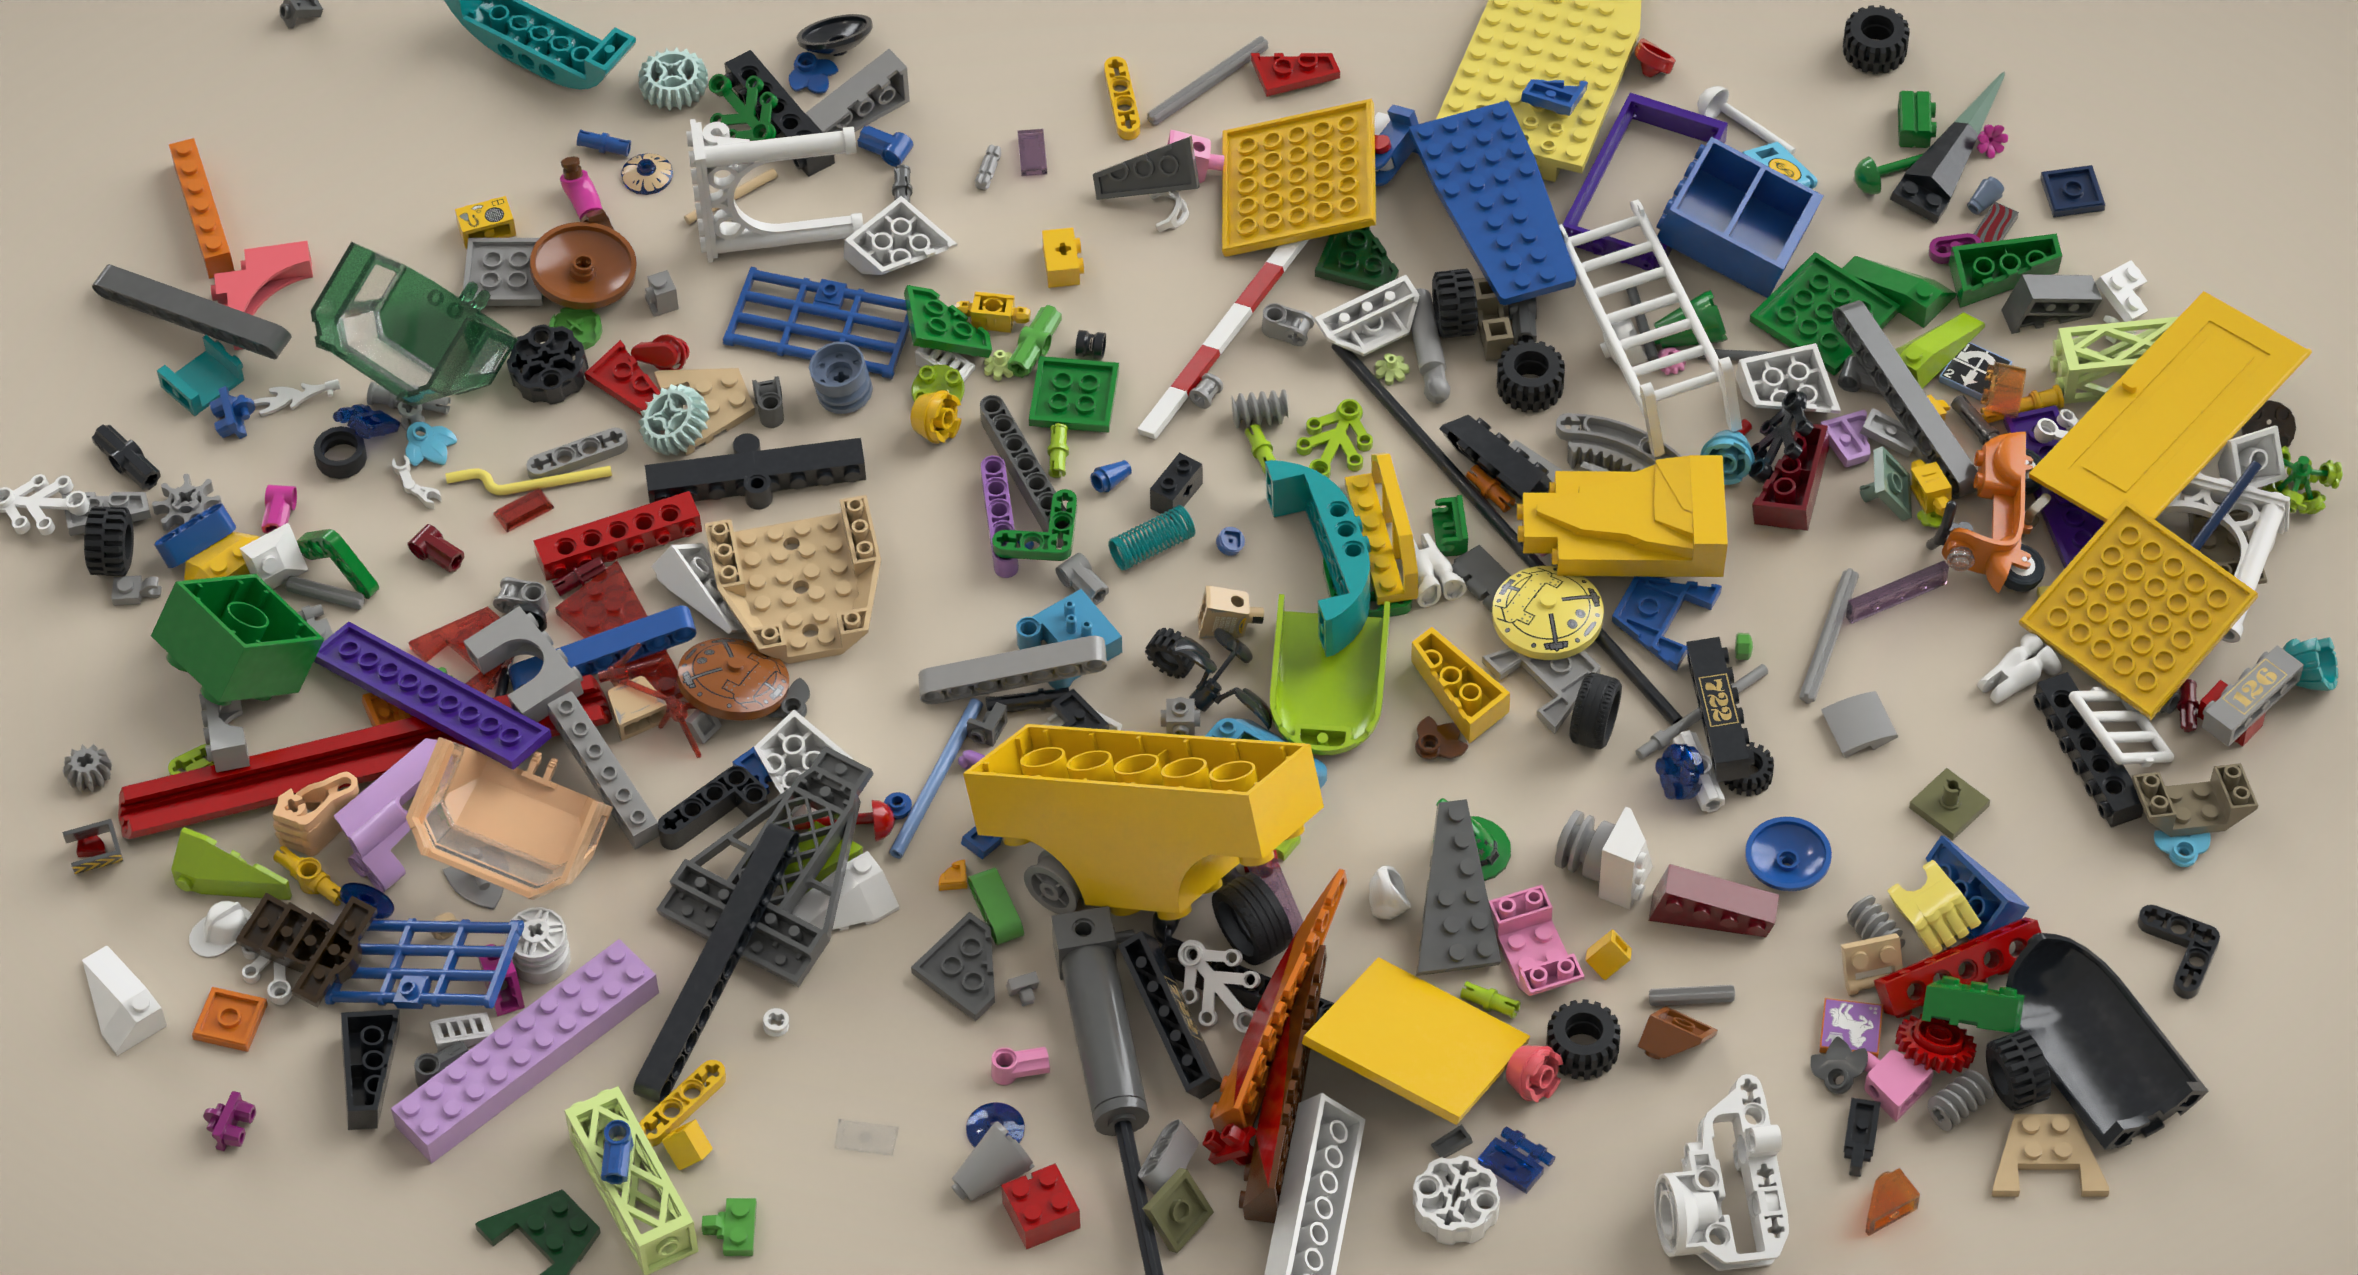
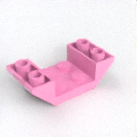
M1543 885L1489 901L1497 942L1520 990L1532 996L1584 980L1585 976L1574 953L1567 954L1552 921L1553 907Z

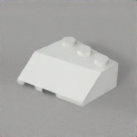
M900 196L845 239L843 258L861 274L883 275L955 248L957 243L905 198Z
M1816 343L1739 359L1735 377L1743 399L1757 408L1783 409L1782 400L1785 395L1792 390H1797L1807 395V406L1804 411L1841 413Z
M795 710L754 746L779 794L789 789L796 778L811 767L824 746L853 759ZM806 804L794 807L791 812L792 817L807 814ZM811 807L812 812L818 811Z
M1625 807L1602 849L1598 897L1630 910L1635 900L1640 901L1645 889L1643 884L1653 866L1646 840L1631 808Z

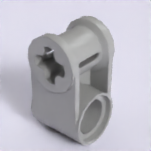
M1277 303L1269 304L1264 308L1262 331L1265 336L1288 342L1294 346L1306 344L1308 340L1307 333L1315 324L1314 317L1311 314Z
M505 577L501 580L500 593L493 601V606L498 611L507 614L515 605L530 602L537 604L547 614L549 602L545 588L541 583L518 580L512 577Z

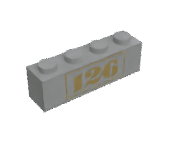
M2278 645L2269 653L2267 651L2264 652L2252 669L2247 668L2244 670L2237 683L2228 685L2216 702L2211 701L2205 707L2202 728L2229 747L2300 681L2304 664Z

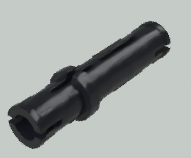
M1069 687L1052 690L1038 688V691L985 697L987 711H991L996 702L1006 705L1007 712L1038 708L1041 711L1046 710V707H1052V702L1069 691Z

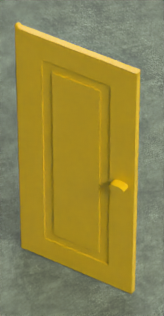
M2203 291L2029 472V478L2104 522L2110 518L2125 499L2155 520L2227 444V441L2247 423L2311 355L2312 350L2306 349Z

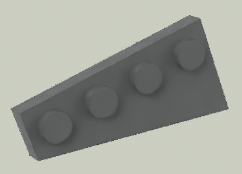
M1192 135L1095 172L1093 180L1096 199L1198 189L1200 185Z

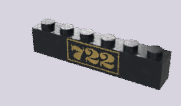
M1720 637L1686 642L1687 661L1716 781L1723 782L1749 778L1750 766L1755 765L1752 748L1747 749L1746 746L1750 744L1748 730L1741 726V724H1744L1743 709L1736 706V704H1739V694L1737 687L1732 688L1731 685L1734 684L1732 667L1727 668L1726 665L1729 664L1727 647L1722 648Z
M1143 931L1138 932L1119 944L1118 947L1186 1092L1201 1100L1220 1088L1222 1078L1156 938Z

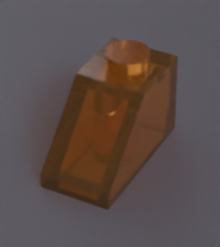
M1900 1168L1891 1173L1889 1171L1882 1173L1875 1181L1865 1230L1868 1236L1918 1209L1920 1193Z

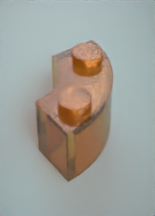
M1996 361L1993 362V365L1988 364L1984 379L1989 381L1988 389L1984 388L1980 404L1985 405L1984 412L2014 419L2018 417L2026 378V368Z

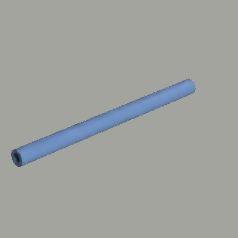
M972 698L969 701L889 851L893 857L898 859L903 857L968 735L967 721L969 718L976 720L983 707V703L980 700Z

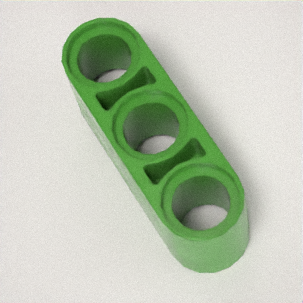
M992 868L969 876L968 883L971 893L985 923L991 927V936L995 944L999 945L1024 936L1020 917L997 869Z

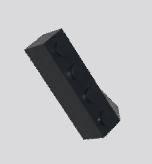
M1466 415L1443 424L1439 428L1459 453L1475 465H1479L1493 479L1496 478L1502 486L1520 500L1523 498V493H1545L1549 489V482H1552L1547 476L1549 471L1539 462L1531 463L1528 460L1530 456L1521 448L1517 447L1514 450L1510 447L1509 444L1511 442L1500 432L1495 435L1489 431L1491 426L1480 417L1476 421L1470 415Z

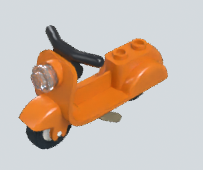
M2026 432L1998 435L1987 441L1982 449L1977 450L1975 454L1974 465L1978 466V472L1975 475L1974 488L1977 489V496L1993 500L1992 539L1973 532V527L1968 522L1954 523L1957 504L1955 501H1949L1946 504L1942 522L1935 536L1926 543L1927 548L1930 550H1934L1942 545V555L1947 560L1948 566L1954 570H1969L1985 574L1991 587L1998 594L2003 585L2017 592L2030 591L2036 588L2042 581L2045 572V564L2041 555L2032 547L2021 544V537L2030 534L2039 522L2037 514L2051 500V496L2044 493L2025 511V495L2036 492L2042 486L2029 478V472L2042 458L2034 451L2026 449Z

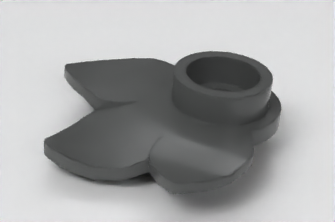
M802 678L796 679L788 688L787 697L783 700L781 706L773 713L767 715V717L784 719L791 713L790 711L796 710L805 718L807 714L805 703L810 698V690L806 682Z
M1836 1037L1830 1044L1826 1056L1820 1054L1811 1056V1070L1816 1077L1824 1080L1825 1086L1829 1091L1834 1094H1843L1852 1087L1854 1078L1861 1075L1866 1069L1868 1053L1865 1048L1852 1052L1849 1045L1842 1038ZM1844 1076V1081L1837 1085L1836 1078Z

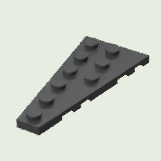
M1467 799L1440 802L1436 810L1434 842L1430 858V873L1427 882L1416 976L1496 966L1501 963Z

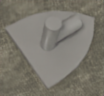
M489 850L480 855L476 852H470L467 855V861L505 876V870L498 852ZM452 866L443 869L448 882L462 898L480 907L493 910L496 908L502 897L503 887Z

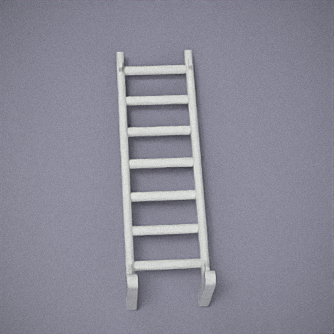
M1637 199L1630 202L1631 209L1635 215L1633 217L1572 237H1568L1562 224L1559 225L1574 267L1576 278L1645 418L1649 447L1655 458L1665 454L1657 401L1718 382L1722 389L1729 430L1731 432L1741 430L1742 423L1732 362L1729 357L1718 358L1641 202ZM1637 226L1641 227L1647 239V242L1582 263L1574 249L1575 246ZM1653 251L1660 265L1659 268L1597 288H1593L1586 272ZM1662 277H1666L1673 291L1671 294L1609 314L1605 313L1598 299ZM1675 303H1679L1686 317L1684 320L1620 341L1611 325ZM1688 329H1692L1699 343L1698 346L1631 367L1624 350ZM1705 355L1713 371L1655 391L1651 382L1640 385L1637 379L1638 376Z

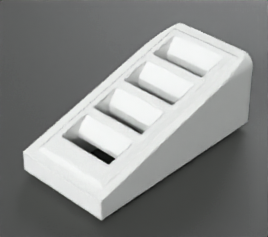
M921 347L915 352L916 365L920 367L925 365H947L949 362H951L950 367L957 369L958 366L961 367L959 372L964 382L975 370L973 363L955 352Z
M487 1012L429 1022L438 1052L458 1041L464 1042L467 1047L478 1044L494 1032ZM482 1023L484 1031L478 1032L476 1024ZM471 1027L472 1033L467 1034L465 1028ZM460 1030L461 1035L455 1036L454 1031ZM444 1034H449V1037L443 1036Z

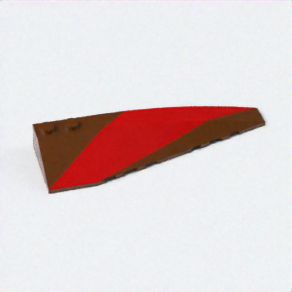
M1326 945L1319 946L1296 996L1277 1048L1262 1103L1251 1164L1246 1163L1244 1169V1181H1247L1246 1191L1241 1190L1239 1208L1243 1209L1245 1220L1275 1224L1298 1104L1302 1102L1311 1052L1309 1047L1302 1044L1304 1035L1316 1023L1327 963Z

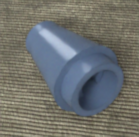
M1990 176L1987 179H1983L1967 203L1968 209L1972 213L1979 215L2002 198V193L2005 190L2004 186L1994 177Z

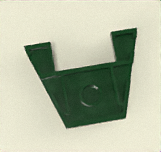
M563 1189L475 1223L476 1230L492 1246H495L513 1231L519 1229L553 1264L540 1275H570L577 1262H581L601 1233L600 1227Z

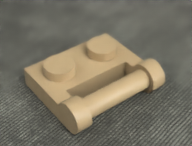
M1897 933L1841 945L1845 987L1849 996L1856 995L1861 990L1875 988L1873 980L1890 974L1886 973L1856 980V973L1891 966L1892 972L1903 968L1900 937Z

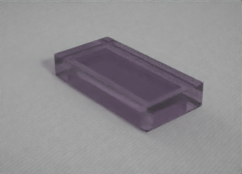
M1043 129L1017 131L1021 176L1047 174Z

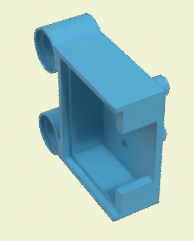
M1082 589L1032 617L1021 618L1016 624L1017 646L1020 650L1041 646L1042 640L1047 644L1087 636H1100L1105 640L1107 661L1123 653L1122 636ZM1081 676L1048 683L1054 689L1066 688L1071 686L1072 682Z

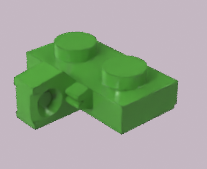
M726 1198V1212H718V1215L702 1216V1234L717 1235V1239H723L724 1256H752L754 1254L756 1198Z

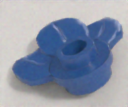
M811 52L800 53L794 61V70L789 74L790 87L795 92L807 87L813 93H825L829 88L828 76L836 74L838 68L831 60L818 59Z

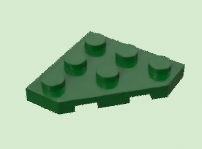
M911 285L906 286L904 297L913 346L967 354L974 357H990L992 345L988 331L982 327L975 328L967 321L969 318L954 305L949 307L939 300L940 295L933 289Z

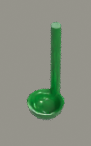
M1923 154L1878 167L1874 160L1868 156L1858 163L1854 170L1853 180L1864 193L1870 195L1879 194L1881 192V176L1910 168Z

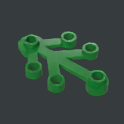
M715 74L711 77L708 84L709 90L719 97L723 96L738 114L722 115L721 113H715L712 115L710 123L721 119V123L725 125L748 124L751 130L745 131L729 129L730 138L735 135V138L749 139L750 141L775 139L776 129L770 123L772 109L778 103V99L774 94L764 92L761 95L760 104L762 109L760 121L755 117L757 96L764 87V83L760 78L750 76L747 79L745 105L733 92L732 83L729 78L723 74ZM771 97L770 102L766 104L768 98Z

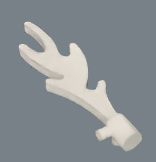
M338 379L327 381L321 385L301 383L302 389L305 390L303 392L290 387H273L269 389L270 394L277 395L276 397H264L253 401L255 406L270 405L259 412L261 416H266L283 409L288 404H290L291 410H294L307 399L327 391L328 397H332L334 391L341 389Z

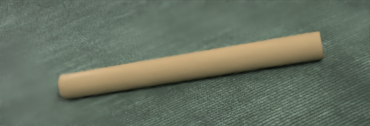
M772 168L738 186L734 193V200L777 178L778 175L775 169ZM712 208V212L720 208ZM696 210L684 216L688 225L697 221Z

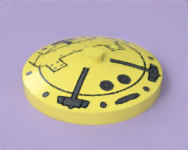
M1536 566L1515 573L1503 582L1493 600L1492 620L1498 636L1512 650L1534 659L1558 660L1574 656L1588 648L1596 640L1603 625V602L1595 586L1584 576H1557V566Z

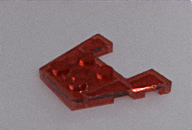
M488 606L408 642L410 649L424 662L429 661L449 645L479 671L478 674L465 684L483 694H486L489 689H493L497 683L496 678L502 669H507L514 657L509 658L483 675L468 656L463 641L501 618Z

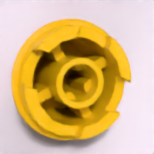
M945 390L920 395L915 400L911 410L910 420L913 430L934 444L945 443L946 439L954 438L959 431L962 419L957 418V406L961 405L960 400Z

